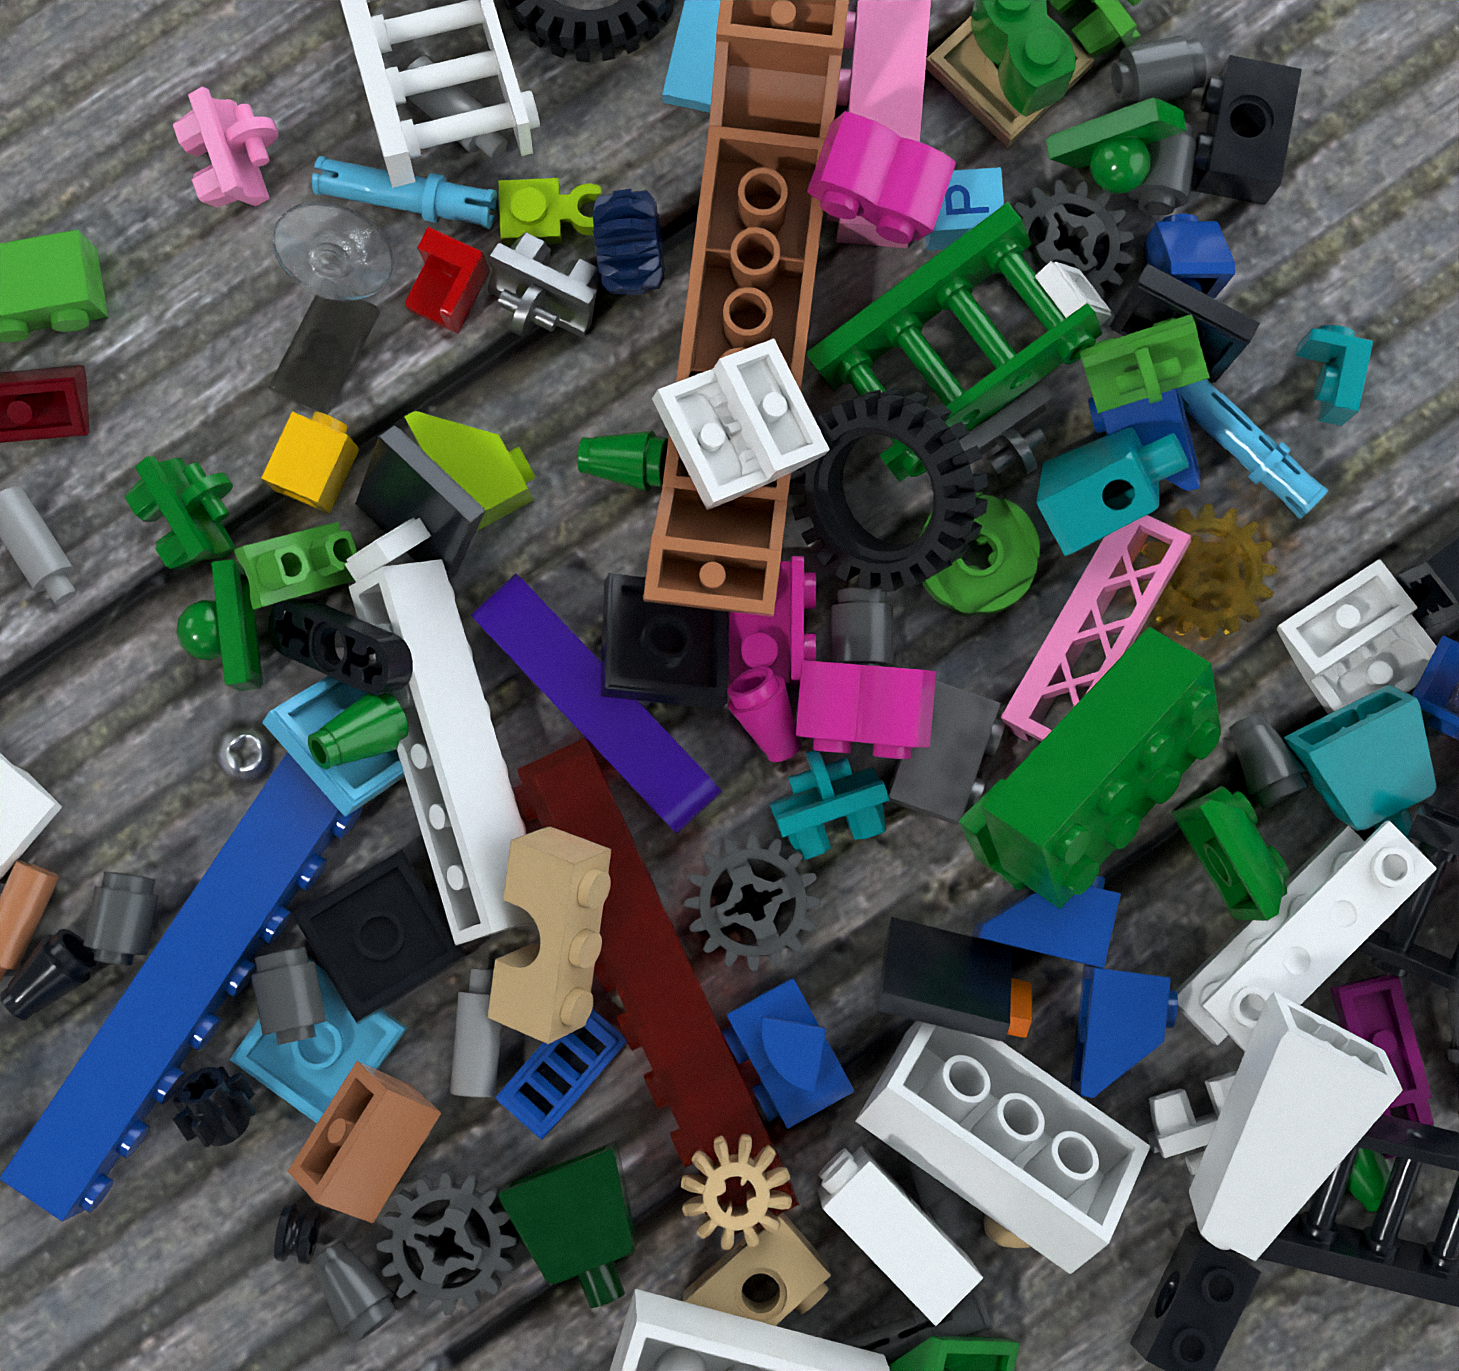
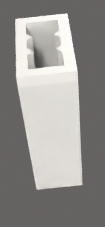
M1276 992L1270 995L1264 1004L1189 1189L1198 1229L1207 1241L1219 1249H1232L1254 1261L1260 1257L1403 1090L1385 1051Z

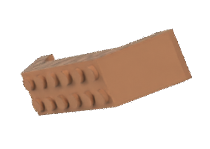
M720 0L709 129L676 382L713 369L720 358L775 339L801 391L823 209L820 207L821 201L807 193L830 124L834 121L849 0ZM669 435L663 486L653 535L651 534L643 600L645 602L774 617L791 473L736 499L706 510Z

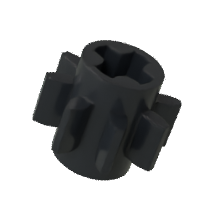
M224 1067L200 1069L183 1081L178 1091V1097L173 1099V1103L180 1112L173 1118V1121L186 1141H190L198 1136L205 1148L210 1147V1145H227L238 1139L246 1131L250 1117L255 1115L256 1111L249 1101L255 1093L241 1072L230 1077Z

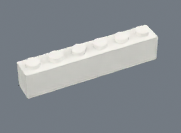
M443 560L380 567L349 586V591L358 619L400 636L407 643L411 651L413 671L410 681L400 690L383 693L392 695L398 701L407 718L408 736L399 741L397 752L455 946L533 922L534 919L523 908L503 900L510 843L512 839L526 835V827L518 811L508 778V768L501 755L490 718V709L484 699L473 662L472 649L464 633L455 603L454 590L449 583ZM375 654L369 655L370 661H376Z

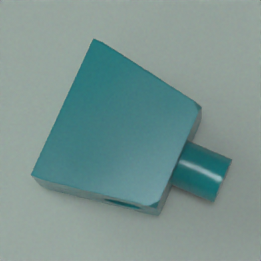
M1132 427L1125 428L1043 462L1036 504L1064 556H1067L1156 510L1159 507V481L1189 468V463L1174 433L1143 446L1135 430Z
M1388 684L1284 737L1287 746L1306 768V775L1335 817L1356 831L1365 830L1371 826L1376 831L1385 821H1390L1408 840L1411 838L1408 837L1413 821L1407 808L1432 796L1437 787L1421 707L1416 697Z

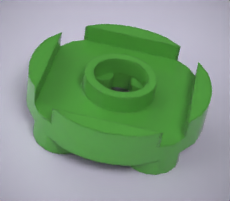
M976 492V497L988 499L987 511L985 514L974 519L975 522L983 526L978 537L973 540L978 546L988 542L992 547L993 552L987 558V563L990 567L980 570L976 565L967 566L962 558L954 561L952 566L922 582L934 600L940 605L949 608L954 614L964 617L992 615L1016 603L1029 589L1035 577L1037 561L1040 556L1039 537L1028 515L1017 504L1005 498L1000 500L994 496L982 495L983 493ZM932 513L929 515L920 536L928 527Z

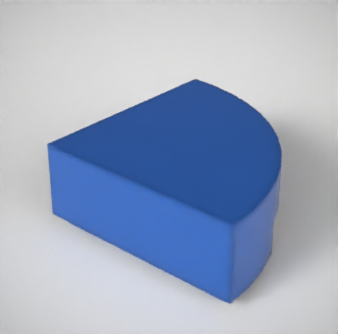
M762 1016V1042L773 1067L792 1085L815 1093L826 1028L824 1026Z

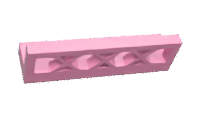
M1146 515L1103 538L1001 716L1008 732L1029 743L1032 738L1042 742L1052 730L1041 725L1056 696L1070 692L1073 706H1075L1079 702L1076 690L1090 686L1089 691L1129 649L1190 545L1191 535ZM1148 535L1170 544L1160 564L1134 571L1132 563ZM1151 579L1142 595L1138 583ZM1131 585L1137 603L1131 616L1103 625L1101 618L1116 591ZM1120 633L1111 649L1107 636ZM1101 639L1106 659L1100 670L1073 679L1071 670L1087 642Z

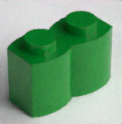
M975 0L971 14L973 35L982 52L998 65L1000 86L1013 108L1027 117L1062 100L1075 71V54L1071 42L1063 29L1055 21L1047 17L1046 0Z

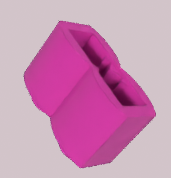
M844 111L830 124L807 193L821 201L820 207L830 215L842 219H854L856 215L861 216L877 226L876 232L881 237L895 243L908 244L912 240H920L934 230L956 162L931 146L900 137L893 130L872 119Z
M802 660L796 736L814 738L813 750L851 753V742L874 744L873 756L911 759L912 747H930L936 671Z

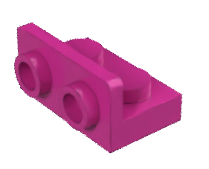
M791 556V561H780L774 617L729 612V684L737 676L750 669L769 667L775 676H780L784 679L786 686H800L802 660L816 661V634L804 633V609L816 608V572H804V556Z

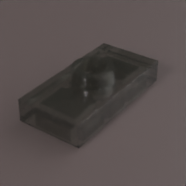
M322 281L268 386L269 390L307 410L329 415L380 314L378 307Z

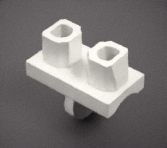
M1237 1071L1228 1072L1205 1081L1215 1112L1198 1118L1194 1117L1186 1091L1183 1089L1172 1090L1150 1097L1151 1118L1155 1131L1146 1135L1152 1152H1160L1163 1158H1167L1202 1146L1206 1150ZM1205 1151L1185 1157L1191 1175L1196 1174Z

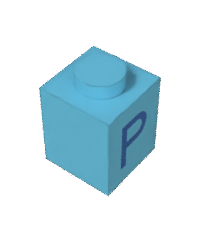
M1001 167L953 171L934 230L925 236L926 251L944 250L1004 205Z

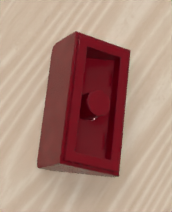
M83 365L0 372V443L85 436L90 433L87 377Z

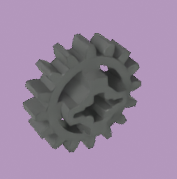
M1062 180L1055 182L1050 197H1047L1038 187L1032 189L1028 198L1029 207L1017 202L1013 208L1023 220L1027 233L1034 225L1037 228L1035 236L1040 244L1035 246L1034 251L1029 254L1026 248L1022 255L1027 264L1036 275L1050 261L1080 269L1103 300L1105 298L1103 290L1114 294L1123 281L1118 273L1126 272L1133 259L1127 253L1121 252L1130 246L1134 239L1133 233L1118 231L1117 229L1126 216L1125 211L1117 210L1109 214L1105 206L1110 195L1107 192H1103L1095 200L1087 197L1088 184L1082 181L1074 194L1067 193ZM1057 242L1063 248L1073 245L1077 251L1075 254L1070 249H1063L1059 252L1055 246ZM1103 243L1104 262L1101 270L1098 272L1095 268L1098 262L1093 255V251L1096 250L1098 245ZM1007 279L1006 282H1007L1008 286H1009V287L1012 286L1011 283H1010V282L1008 281V279Z
M749 834L746 849L739 851L730 838L724 840V850L726 853L724 858L719 860L708 852L702 856L706 865L711 869L707 876L701 874L690 875L689 880L700 887L701 892L698 897L685 899V906L692 909H700L701 918L695 920L689 928L691 932L707 929L711 937L706 941L703 950L709 953L718 946L725 948L727 951L724 965L728 967L734 964L738 955L747 956L750 971H757L760 956L768 955L776 967L783 964L780 949L787 945L792 950L800 953L804 948L796 937L800 929L816 931L818 925L806 918L805 914L807 908L821 906V899L814 896H806L805 887L811 885L817 877L815 873L799 876L795 868L803 857L800 852L791 855L786 860L779 856L782 842L780 839L775 838L769 845L768 850L759 849L756 834ZM748 860L770 863L781 870L786 877L774 882L757 877L753 874ZM727 869L733 882L727 901L711 908L710 901L713 886L718 877ZM752 884L756 892L781 890L779 895L770 898L771 902L763 906L765 916L760 920L754 921L749 913L724 915L726 910L735 907L734 903L739 902L743 898L741 888L745 885ZM795 897V909L792 920L785 931L779 935L773 922L779 905ZM737 923L752 929L758 945L738 943L727 937L720 928Z
M446 1169L441 1174L439 1186H434L432 1180L425 1174L416 1180L417 1197L403 1189L394 1198L402 1213L387 1212L382 1217L381 1223L388 1229L393 1230V1235L384 1237L377 1243L378 1251L393 1254V1260L382 1270L383 1276L400 1274L404 1281L399 1286L396 1295L401 1299L414 1289L421 1294L418 1303V1310L425 1312L433 1300L438 1299L441 1300L444 1315H452L459 1298H463L466 1305L473 1310L481 1303L480 1287L495 1295L502 1286V1282L494 1270L510 1272L516 1260L509 1254L504 1253L503 1248L516 1245L519 1240V1233L504 1230L503 1224L510 1218L504 1208L497 1210L492 1204L497 1198L500 1189L494 1186L484 1194L476 1190L478 1174L472 1172L462 1185H458L455 1182L453 1170ZM444 1199L451 1200L446 1211L435 1217L425 1213L422 1215L416 1214L419 1209L431 1202ZM474 1210L483 1218L490 1238L479 1234L472 1218ZM446 1228L456 1231L454 1242L461 1246H457L451 1255L441 1251L443 1241L436 1237L440 1236ZM408 1246L417 1249L424 1266L423 1272L414 1264ZM462 1267L473 1271L476 1268L481 1269L476 1275L467 1280L457 1283H446L451 1272Z

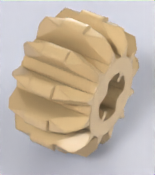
M741 1135L738 1144V1154L732 1155L729 1154L725 1138L723 1136L716 1137L714 1139V1150L719 1160L714 1162L709 1156L699 1150L692 1156V1162L706 1177L687 1174L683 1175L681 1181L683 1189L702 1194L689 1199L683 1204L684 1215L696 1216L707 1212L708 1214L701 1220L697 1228V1234L702 1239H705L711 1235L718 1225L723 1227L721 1248L726 1250L732 1248L734 1244V1231L743 1230L745 1241L749 1248L757 1247L759 1245V1237L755 1224L758 1222L768 1231L777 1233L781 1228V1223L777 1216L768 1210V1207L783 1210L789 1209L792 1203L790 1195L785 1192L771 1190L790 1180L788 1169L786 1167H778L765 1172L764 1170L772 1163L776 1155L775 1149L767 1145L761 1149L755 1159L750 1158L749 1155L752 1148V1138L750 1135ZM735 1176L740 1177L741 1186L748 1180L754 1187L746 1192L747 1203L737 1207L732 1206V1198H729L725 1203L719 1196L726 1191V1179Z

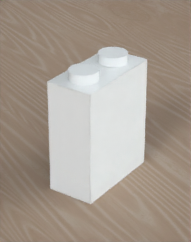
M862 1145L852 1155L846 1148L842 1149L820 1171L818 1176L823 1181L817 1191L823 1210L935 1326L983 1279L968 1254L924 1209H921V1206Z

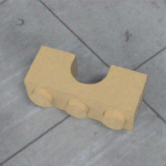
M550 826L511 840L503 900L523 908L531 915L540 933V945L532 943L495 959L487 1018L547 1044L586 1025L593 1007L591 987L594 966L602 947V938L599 932L603 905L611 886L608 871L612 849Z

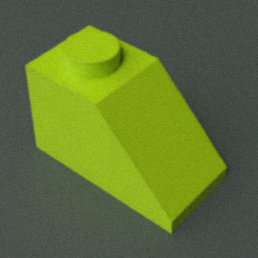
M418 411L404 416L421 449L484 508L485 513L477 531L534 501L526 484L536 479L519 446L508 451L498 434Z

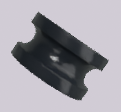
M285 1203L276 1230L274 1258L276 1261L284 1262L288 1256H296L299 1264H310L320 1229L321 1210L319 1206L311 1205L307 1211H299L296 1203Z

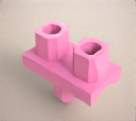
M203 86L189 93L188 97L193 110L176 121L173 127L178 142L186 153L196 157L206 152L209 154L212 164L193 174L192 178L198 199L216 208L237 200L256 207L269 200L270 197L259 167L269 162L266 148L278 138L275 121L264 116L254 117L249 104L237 106V103L231 99L219 100L212 98L209 89Z

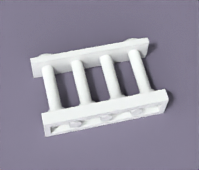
M340 0L392 188L416 182L410 159L422 156L421 149L513 127L521 156L533 154L530 129L540 127L535 100L531 90L520 92L493 0H468L384 20L382 14L370 16L367 2L375 0ZM481 23L483 25L490 51L402 72L398 71L397 66L385 69L381 54L392 51V44ZM490 76H498L505 103L415 125L412 119L400 121L396 106L407 103L405 98L407 96Z
M1385 821L1366 841L1350 826H1341L1285 882L1287 895L1281 899L1280 910L1277 916L1268 921L1246 920L1176 990L1178 1009L1212 1044L1219 1045L1229 1035L1245 1052L1264 1004L1273 992L1301 1005L1437 868L1390 821Z

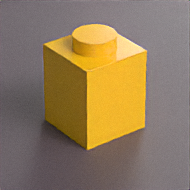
M292 411L261 479L274 491L330 514L360 449L349 435L346 434L348 426L343 422L318 411H314L311 419Z

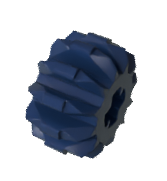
M632 189L615 190L613 194L598 196L593 206L594 212L592 216L595 253L597 255L598 271L601 273L602 284L611 294L624 293L627 296L645 294V291L660 289L665 279L662 232L656 201L647 190L632 191Z

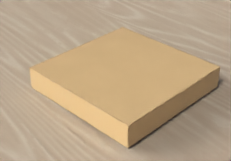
M971 16L926 58V70L1007 148L1054 105H1049L1027 117L1013 108L1000 86L998 65L982 52L975 40L971 26ZM1066 33L1075 54V71L1066 90L1067 92L1091 69L1094 59Z

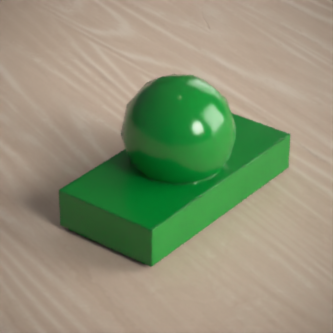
M1152 97L1049 135L1050 137L1046 138L1048 156L1050 160L1076 169L1090 165V172L1094 181L1104 191L1112 194L1128 193L1142 185L1150 172L1151 155L1146 145L1185 132L1184 113L1178 107Z
M234 559L211 562L215 600L195 602L187 606L179 616L176 634L180 646L188 655L199 660H213L222 657L226 686L238 691L261 689L263 677L256 615L250 601V586L247 575L241 564Z

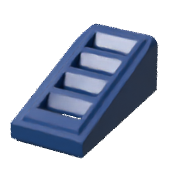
M593 1007L584 1027L606 1046L599 1056L573 1033L550 1044L543 1042L495 1097L501 1105L542 1140L629 1040ZM561 1042L589 1066L582 1075L554 1051ZM543 1062L572 1086L565 1095L537 1071ZM526 1082L554 1106L547 1115L520 1091V1088Z

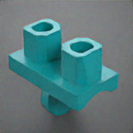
M811 750L805 752L810 770L788 777L793 795L769 802L774 820L782 837L787 836L795 851L803 855L801 860H806L824 854L827 850L831 849L823 824L828 821L846 816L854 840H864L884 833L886 825L882 803L890 799L883 780H879L874 767L852 774L847 757L824 765L820 752Z

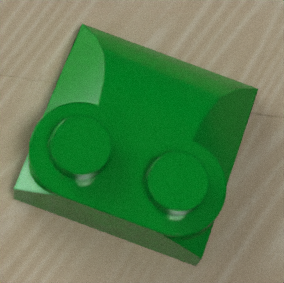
M1220 786L1203 797L1191 800L1171 812L1234 920L1268 921L1279 914L1281 899L1287 895L1285 880L1289 879L1291 874L1280 853L1271 845L1267 847L1255 826L1258 823L1256 812L1248 799L1240 791L1231 794L1225 787Z

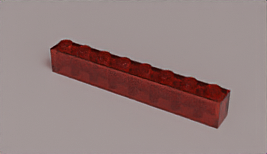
M583 738L516 769L522 784L514 787L513 791L528 822L538 818L542 828L550 826L612 849L608 871L611 886L603 905L599 932L602 938L600 955L595 962L594 970L606 993L614 989L618 992L626 1012L617 1016V1020L631 1050L634 1051L643 1047L653 1069L643 1074L646 1085L657 1108L661 1109L669 1105L679 1128L670 1132V1136L684 1167L686 1168L694 1164L692 1156L698 1150L705 1153L714 1162L719 1160L714 1150V1139L719 1136H723L727 1141L730 1155L738 1154L739 1139L743 1134L750 1135L752 1138V1148L749 1155L752 1159H755L761 1149L767 1145L775 1149L776 1155L772 1163L764 1170L765 1172L778 1167H784L588 740ZM699 1170L700 1175L706 1177V1175ZM739 1176L729 1177L726 1179V1191L719 1196L725 1203L729 1198H732V1206L734 1207L743 1206L747 1203L746 1192L754 1187L748 1180L741 1186ZM791 1180L771 1189L785 1192L791 1196L792 1203L789 1209L800 1205ZM768 1207V1210L776 1216L789 1210ZM743 1230L734 1231V1236L743 1232Z

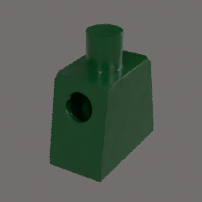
M616 1141L507 1183L498 1192L500 1202L549 1285L578 1276L589 1308L606 1305L625 1294L614 1260L633 1253L637 1241L620 1151Z

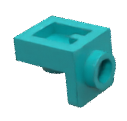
M1322 325L1318 329L1312 328L1300 340L1296 350L1297 357L1328 363L1324 364L1319 372L1314 390V399L1322 401L1318 421L1338 426L1344 425L1359 412L1373 345L1372 340L1355 337V331L1340 325Z

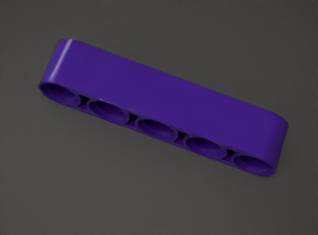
M516 573L471 614L473 619L676 834L684 829L722 793L716 783L637 700L600 696L602 663Z

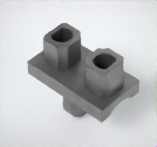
M526 232L510 248L498 243L490 255L489 262L492 263V273L487 291L499 297L498 306L514 313L511 332L525 337L532 330L533 326L537 324L551 332L555 330L556 326H559L584 338L592 324L600 279L598 267L582 259L572 260L562 274L547 266L550 260L551 249L546 243Z
M1044 382L1035 388L1031 386L998 410V414L969 431L970 433L959 441L962 448L966 451L977 445L981 456L999 445L1001 450L986 460L988 467L995 475L1010 465L1024 476L1037 468V463L1031 450L1046 441V438L1038 426H1034L1023 435H1020L1018 431L1045 413V404L1054 398L1053 394Z

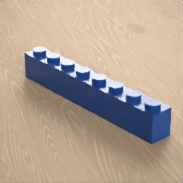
M288 752L285 754L0 1176L1 1181L62 1222L82 1213L84 1210L91 1213L98 1207L114 1182L107 1175L120 1156L125 1159L129 1158L142 1143L150 1129V1126L143 1121L157 1101L163 1105L176 1092L186 1075V1072L181 1070L180 1066L192 1048L200 1051L213 1037L222 1020L215 1015L229 994L236 997L247 986L252 978L251 975H254L257 969L251 960L264 941L272 944L281 935L292 917V912L286 908L300 888L308 891L318 880L328 861L322 857V854L335 835L342 839L348 834L358 820L362 807L344 817Z

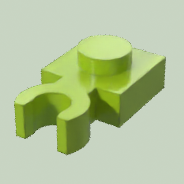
M558 178L498 180L500 239L503 245L512 246L525 232L543 240L546 244H563L562 227H573L583 235H594L593 217L583 216L579 211L584 204L596 202L597 197L602 195L601 186L587 183L575 187L570 194H561Z

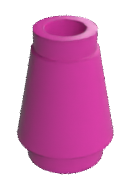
M769 667L753 668L737 676L727 688V693L730 697L728 701L729 710L761 750L765 752L769 761L781 762L794 756L801 749L802 743L799 737L796 736V723L784 679L780 676H775Z

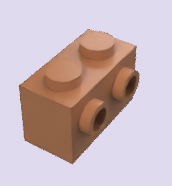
M356 1061L287 1172L316 1203L373 1223L387 1200L393 1194L396 1185L421 1145L428 1138L431 1129L442 1112L411 1084Z

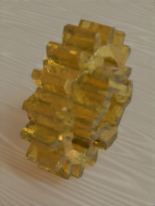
M1204 504L1199 508L1196 519H1194L1187 508L1179 510L1174 515L1176 529L1189 535L1206 533L1223 538L1221 542H1203L1197 535L1191 537V543L1175 569V587L1171 586L1169 580L1158 599L1163 607L1159 610L1155 619L1162 622L1171 616H1175L1179 619L1177 634L1181 636L1188 633L1194 625H1198L1201 639L1209 640L1215 636L1218 624L1222 631L1229 636L1240 630L1238 616L1250 623L1261 615L1253 601L1265 602L1273 596L1274 592L1261 584L1263 579L1277 573V566L1263 564L1261 556L1272 548L1271 542L1254 543L1251 536L1258 527L1255 521L1246 524L1242 528L1235 525L1237 509L1231 507L1219 519L1215 518L1212 504ZM1163 521V523H1166V524H1168V525L1174 527L1172 524H1170V523H1168V522H1166V521ZM1161 541L1162 543L1147 542L1142 547L1141 553L1153 560V562L1140 569L1160 564L1170 544ZM1220 555L1221 560L1214 566L1215 570L1210 576L1211 580L1206 583L1203 582L1192 589V584L1199 578L1198 574L1203 568L1202 565L1207 561L1211 562ZM1239 557H1241L1244 565L1245 581L1239 576ZM1194 601H1210L1216 608L1221 606L1223 610L1203 611L1190 605Z

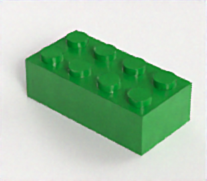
M1148 627L981 806L1002 869L1059 909L1074 894L1081 895L1088 890L1098 875L1099 866L1116 848L1123 849L1133 840L1144 816L1156 803L1163 804L1168 801L1177 790L1182 774L1196 759H1205L1216 747L1221 736V727L1212 663L1153 628Z

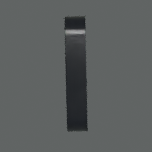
M313 599L283 601L277 603L272 609L268 624L269 635L273 646L283 656L368 694L400 690L410 681L413 671V659L407 643L400 636ZM305 630H311L308 637H305ZM337 630L341 634L344 644L342 660L339 659L335 649V634ZM375 654L376 661H368L369 655Z

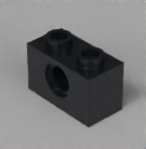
M1230 55L1218 76L1209 75L1203 91L1200 108L1201 112L1209 113L1206 133L1199 132L1195 140L1198 147L1194 169L1199 170L1195 192L1266 205L1282 183L1301 68ZM1230 122H1241L1247 125L1253 133V138H1245L1236 134Z
M1185 1229L1130 1344L1147 1362L1164 1371H1214L1261 1275V1271L1237 1255L1221 1250L1206 1239Z

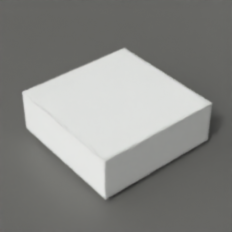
M1050 261L1035 275V278L1066 318L1087 302L1095 311L1100 326L1112 316L1109 307L1080 269Z
M413 517L349 557L345 566L357 582L428 539L431 535L421 519L415 520Z

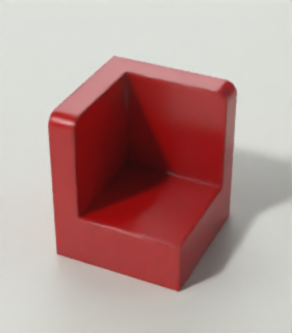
M427 227L417 247L424 265L405 301V305L410 312L459 334L490 273V269L482 251L431 227Z

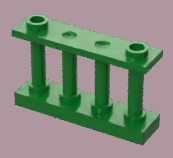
M1007 202L807 351L806 354L833 391L843 384H851L860 396L879 389L881 392L886 391L871 370L873 362L893 347H901L943 405L952 411L944 423L951 427L962 422L968 431H971L1061 364L1069 365L1081 359L1079 351L1094 346L1096 343L1095 339L1102 335V331L1095 311L1088 302L1066 318L1035 278V272L1022 257L1024 250L1032 245L1023 220ZM993 273L1004 274L1048 331L1018 354H1016L971 295L973 288ZM943 310L953 311L996 368V370L966 392L921 333L923 325ZM890 438L894 445L879 455L899 483L908 476L917 477L927 472L917 455L909 447L896 439Z

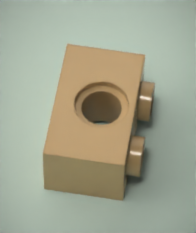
M774 1209L772 1213L777 1216L781 1223L780 1230L777 1233H772L760 1223L757 1224L755 1227L758 1232L759 1245L749 1248L744 1236L684 1290L683 1302L776 1326L794 1309L800 1315L811 1309L828 1291L824 1281L831 1274L828 1263L781 1209ZM767 1274L776 1280L779 1288L771 1300L757 1303L745 1296L742 1290L743 1284L752 1275Z

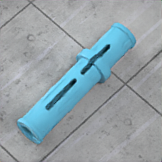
M319 156L315 162L314 168L322 170V175L315 173L312 175V189L316 195H328L420 213L424 221L438 223L441 218L480 225L483 228L490 229L495 220V216L489 214V210L497 211L498 195L497 191L493 189L485 190L447 182L444 175L430 173L427 178L414 176L416 182L392 188L387 170L332 160L325 156Z
M1208 379L1179 387L1185 411L1225 450H1228L1250 472L1247 477L1255 485L1261 482L1281 499L1299 519L1307 514L1329 491L1298 465L1299 463L1288 454L1291 449L1283 441L1278 445L1223 393H1220Z

